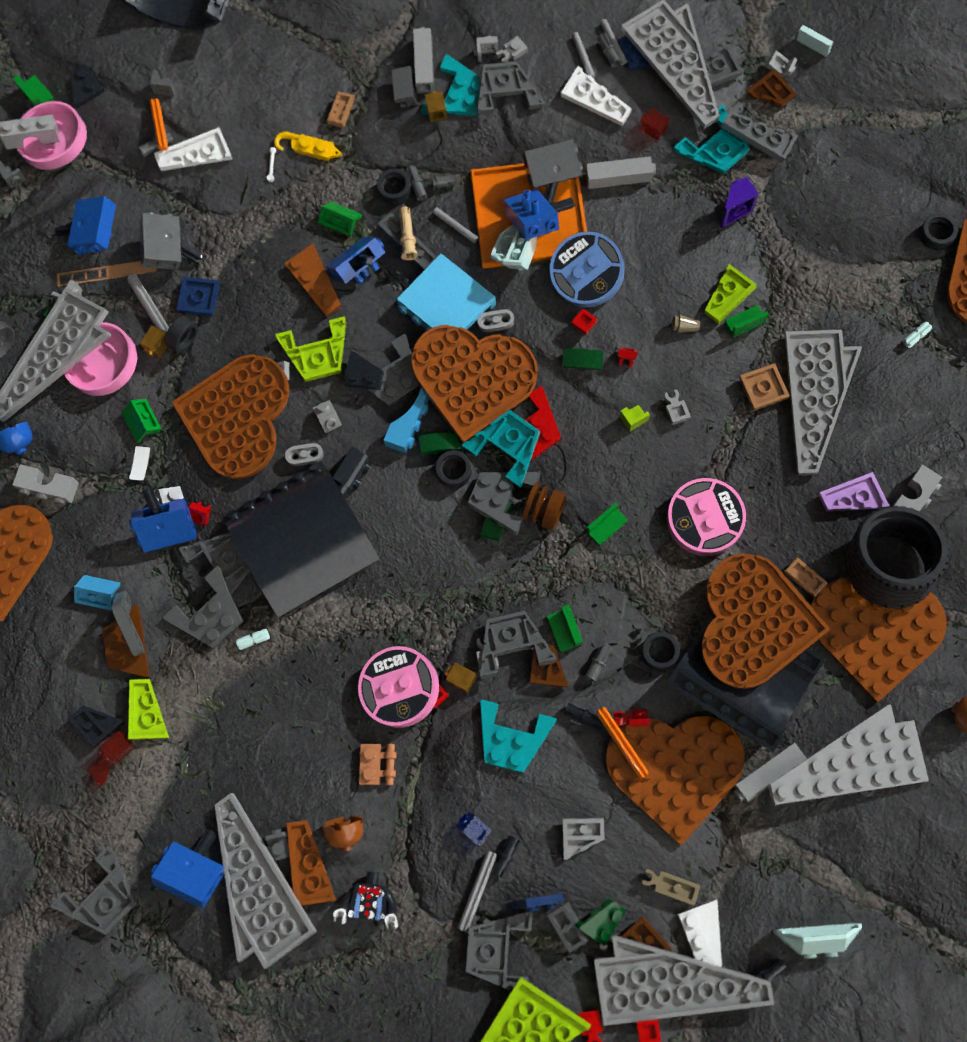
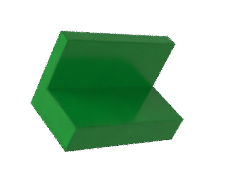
M19 75L13 78L18 88L34 107L55 100L35 75L25 82Z
M331 201L322 206L318 223L351 236L355 222L362 218V214Z
M757 305L726 319L724 324L732 338L765 324L769 313L768 311L762 313Z
M146 399L130 400L121 412L136 443H140L145 435L159 433L161 430Z
M615 502L587 527V534L600 547L628 522V519L618 510V504Z
M569 605L562 607L561 611L547 615L560 653L582 645L583 640Z

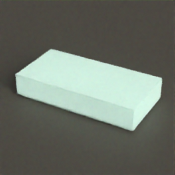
M804 25L799 30L797 41L825 57L829 54L833 41Z

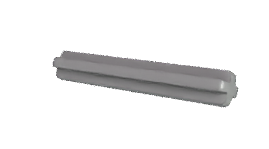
M136 274L129 275L127 281L155 327L166 333L168 325Z
M491 851L486 852L459 922L458 929L464 932H468V927L472 923L497 855Z

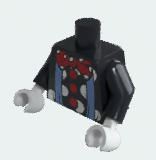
M367 871L366 884L356 883L355 886L348 890L342 898L338 909L334 912V922L337 917H342V924H345L347 914V917L383 920L387 929L390 922H394L395 928L398 927L396 918L397 902L392 891L387 889V886L378 885L379 872Z

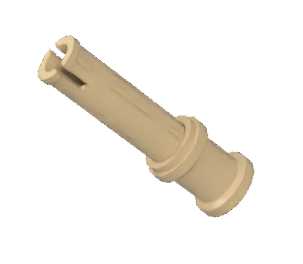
M401 207L399 209L402 233L400 245L403 251L401 257L404 260L410 261L418 256L417 251H415L416 239L412 233L410 208Z

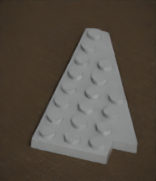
M662 0L621 25L623 33L704 129L719 120L720 115L688 4L673 11L666 1Z
M67 288L63 290L0 390L1 421L5 422L112 335L100 327L108 314L106 309Z
M842 330L789 331L784 334L797 476L817 475L862 349L861 346L844 347Z
M887 705L768 784L773 806L929 781L915 722L895 723L892 707Z
M230 793L215 804L236 957L238 962H242L255 952L263 968L267 969L317 931L234 793Z
M616 935L612 936L615 956L594 959L604 1026L774 1005L771 982Z

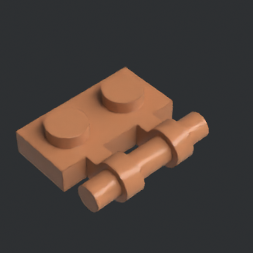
M361 744L359 785H380V777H386L385 785H393L394 777H396V771L394 770V759H396L395 744H387V752H381V744ZM381 759H386V770H381Z

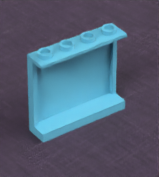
M440 254L397 298L398 309L404 315L408 314L411 316L412 321L418 326L422 325L425 331L440 325L462 327L467 330L487 308L492 310L496 305V297L443 254Z

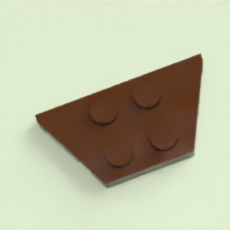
M137 604L131 607L129 616L142 641L145 653L138 656L132 654L115 620L102 630L107 667L151 678L140 606Z

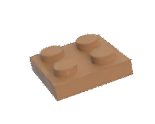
M775 363L745 373L739 377L753 411L784 401L790 397Z

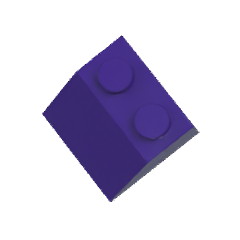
M748 177L737 179L731 184L721 221L722 228L753 212L759 193Z

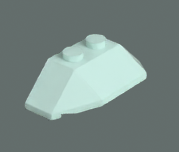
M512 225L499 234L491 253V258L510 269L528 270L536 249L537 237L525 240L516 227Z
M861 923L785 928L773 929V932L797 954L804 955L805 959L817 958L818 953H825V957L838 956V952L845 951L861 930L862 925Z

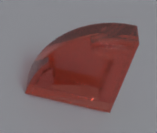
M104 758L89 769V772L101 787L106 783L109 775L110 764L107 758Z

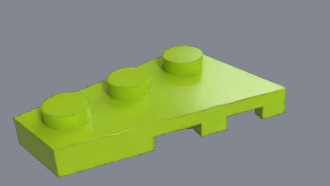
M728 264L724 276L721 278L716 291L713 293L705 309V314L716 323H721L756 289V283Z
M150 679L129 680V740L170 739Z

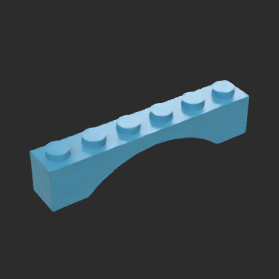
M420 388L419 395L412 407L402 417L390 424L384 438L386 447L403 453H407L408 448H412L414 444L413 436L421 427L420 420L422 415L425 416L427 413V403L430 399L422 388Z

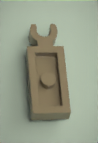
M645 870V873L651 875V880L649 882L642 880V884L646 886L654 884L656 885L655 892L695 906L701 885L660 871L659 876H656L652 870Z

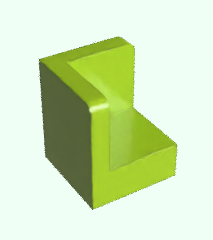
M639 405L630 410L626 407L620 411V419L629 432L649 421L650 414L648 412L644 413Z

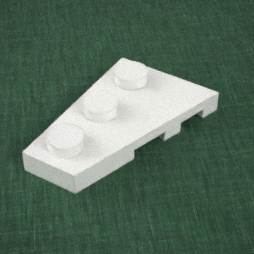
M717 900L678 914L694 958L722 967Z

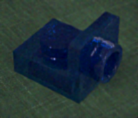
M471 812L464 814L457 825V828L479 847L492 832L488 826Z

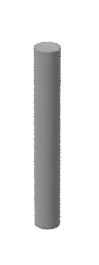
M603 19L600 24L611 44L615 46V51L621 60L620 64L624 65L627 60L607 20Z
M578 32L572 34V38L587 76L590 75L594 78L595 74Z
M436 207L433 214L473 243L478 241L479 237L439 208Z

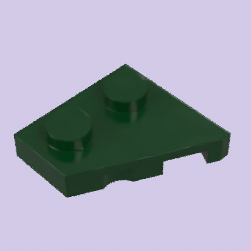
M609 898L599 908L589 913L591 917L583 923L578 921L575 926L605 946L627 910Z

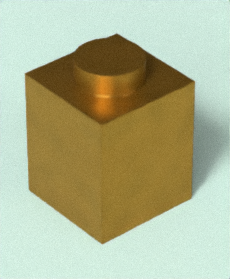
M442 91L425 94L430 123L447 119Z
M151 326L140 342L144 349L143 352L150 357L156 356L161 358L168 347L165 344L166 333Z
M456 662L453 666L450 665L445 673L448 684L467 694L477 678L475 672Z

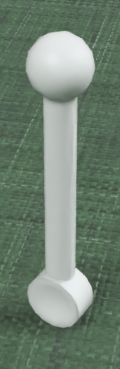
M271 147L269 149L271 153L269 175H267L269 182L274 181L273 162L274 154L276 153V149Z

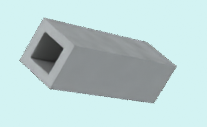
M431 28L413 29L417 93L434 92Z
M651 156L586 165L588 189L652 182L653 174H656L655 163H652Z
M793 743L733 786L735 788L734 794L741 802L748 803L769 788L768 784L807 758L796 743Z

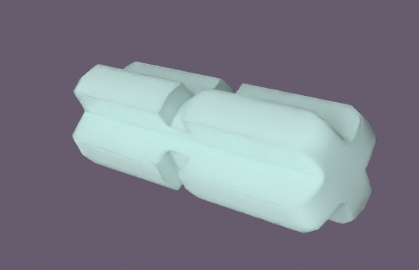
M928 322L922 323L904 339L903 344L907 348H911L932 329V326Z
M262 629L252 633V636L247 635L237 639L236 644L242 650L254 645L253 643L258 644L268 640L270 635L267 629Z

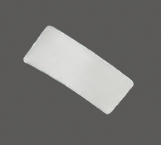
M135 447L129 479L144 480L150 453L149 447Z

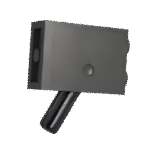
M573 139L528 150L522 154L530 190L546 186L544 197L550 204L554 201L558 183L576 179L582 175L583 166L578 161L577 144H574Z
M153 212L142 213L140 219L141 267L178 270L181 264V255L195 263L200 262L202 254L180 242L179 216L171 214L160 215Z

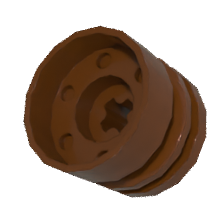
M536 482L525 500L522 520L527 522L532 514L531 523L535 524L538 518L541 517V527L554 531L561 516L567 493L554 489L552 494L548 496V486H544L541 493H539L541 484Z

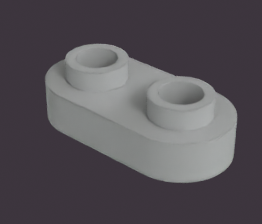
M507 309L485 312L478 318V327L483 332L509 329L514 324V314ZM507 319L508 322L504 323L502 320ZM489 322L490 325L486 326L484 323Z
M310 443L288 448L285 458L291 466H301L320 462L324 453L320 445ZM313 452H317L315 457L311 456ZM295 455H298V456H299L298 459L293 460V457H294Z

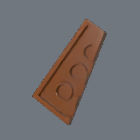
M313 243L284 263L285 267L327 318L342 308Z
M308 820L287 823L293 892L301 906L337 901Z

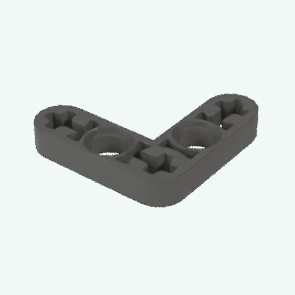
M124 590L115 594L112 611L132 654L138 656L145 653V650L129 616L132 604L128 593Z

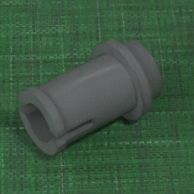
M453 174L440 177L435 175L432 178L434 189L437 188L439 190L441 187L455 186Z

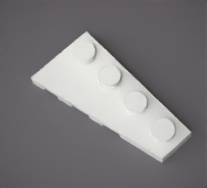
M579 66L561 92V97L621 126L624 125L631 113L629 106L615 95L612 96L608 93L604 86L597 84L594 78L590 75L587 76Z
M220 128L168 147L167 151L154 153L161 171L232 159Z

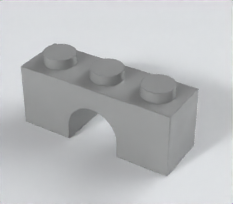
M53 114L0 122V136L6 150L24 147V139L28 137H36L42 144L60 142L58 126Z
M20 464L13 482V486L18 489V493L26 496L34 494L35 497L42 500L50 498L59 504H64L65 502L72 504L79 484L73 477L55 473L53 480L49 484L42 485L44 474L39 469Z
M922 464L908 483V486L915 490L917 499H909L901 495L893 506H905L918 511L922 508L925 510L931 502V499H929L932 493L936 494L940 489L941 484L939 482L943 477Z

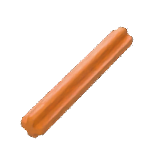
M157 98L151 99L150 107L159 151H167L168 144L160 103Z
M605 707L600 708L596 712L597 716L638 778L643 779L649 774L648 770Z

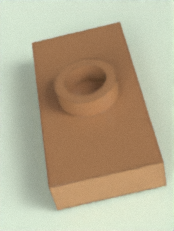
M337 92L327 124L341 128L345 127L355 100L354 95Z
M798 557L784 571V574L813 598L827 584L822 577Z

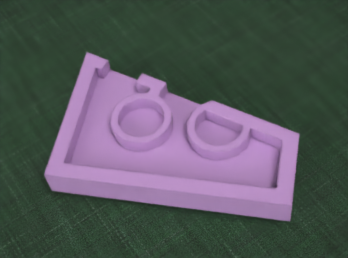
M873 472L818 494L826 512L879 509L889 506Z

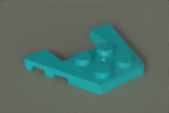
M446 54L440 70L455 75L444 101L447 113H454V115L476 116L481 77ZM426 101L421 109L423 115H428Z
M723 104L718 108L720 117L716 121L720 127L728 115ZM722 128L699 149L685 137L674 146L673 151L724 174L748 153L749 147L744 140Z
M508 410L490 423V426L476 433L469 441H465L462 446L477 456L489 441L514 458L517 462L505 477L521 488L540 431L511 410Z
M481 699L485 763L524 773L556 723L557 718L539 714L535 733L531 734L495 725L494 722L499 704Z

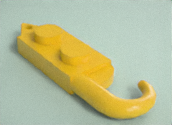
M281 132L274 139L275 147L281 151L283 147L279 145V141L281 139L292 140V149L299 154L325 161L342 156L333 142L318 138Z

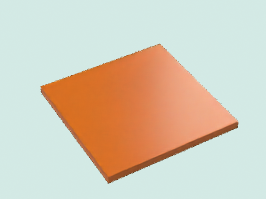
M524 163L470 170L483 269L504 266L493 260L491 253L499 234L513 225L506 216L504 199L523 194L525 190L532 191L530 190ZM579 178L558 183L553 203L572 198L575 206L558 212L559 230L537 237L536 249L530 263L550 261L557 247L565 239L577 233L587 232ZM546 186L537 188L544 196Z

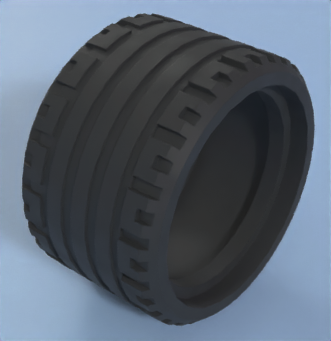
M905 506L879 508L877 511L875 510L868 514L861 521L847 548L844 563H846L844 566L846 576L849 578L848 581L852 584L854 590L872 604L889 609L911 607L926 598L943 574L949 560V545L939 525L926 514L921 513V511ZM878 537H895L907 542L921 556L924 564V574L912 579H899L885 574L871 561L867 551V543Z

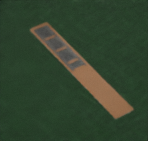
M141 261L58 273L57 285L58 287L68 285L70 280L79 284L132 274L157 272V269L141 267Z

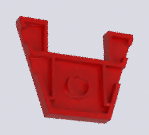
M542 386L535 389L528 396L538 411L525 421L540 431L531 461L561 440Z

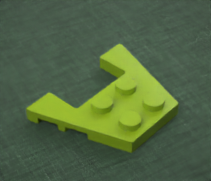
M345 316L329 320L333 337L296 347L291 330L275 334L278 342L305 382L341 373L346 329Z

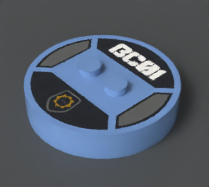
M581 232L565 239L555 250L550 263V276L555 289L565 301L578 307H595L607 302L618 292L624 279V261L618 247L611 239L596 232Z

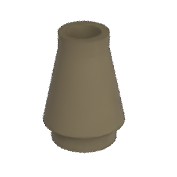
M679 314L673 317L671 328L676 333L698 332L700 321Z

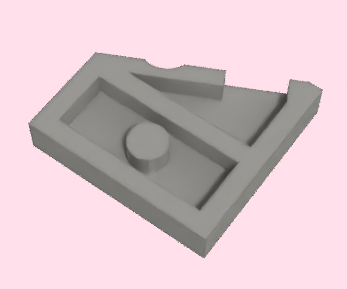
M604 818L563 819L564 860L604 840Z

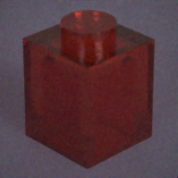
M651 108L648 114L645 113L641 118V131L659 141L668 129L670 118Z
M117 731L99 748L103 751L101 753L102 757L108 763L111 761L118 764L135 749V746L124 733Z

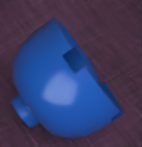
M27 422L16 424L15 427L0 431V450L4 453L20 455L27 451L26 447L32 442V432Z

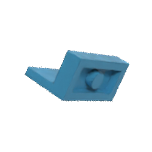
M83 575L74 586V603L112 610L114 593L120 587V582Z

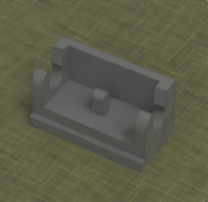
M406 66L393 69L394 101L396 103L402 102L400 107L417 106L415 74L411 67Z
M569 902L547 915L569 953L590 940L586 933L575 926L579 919Z

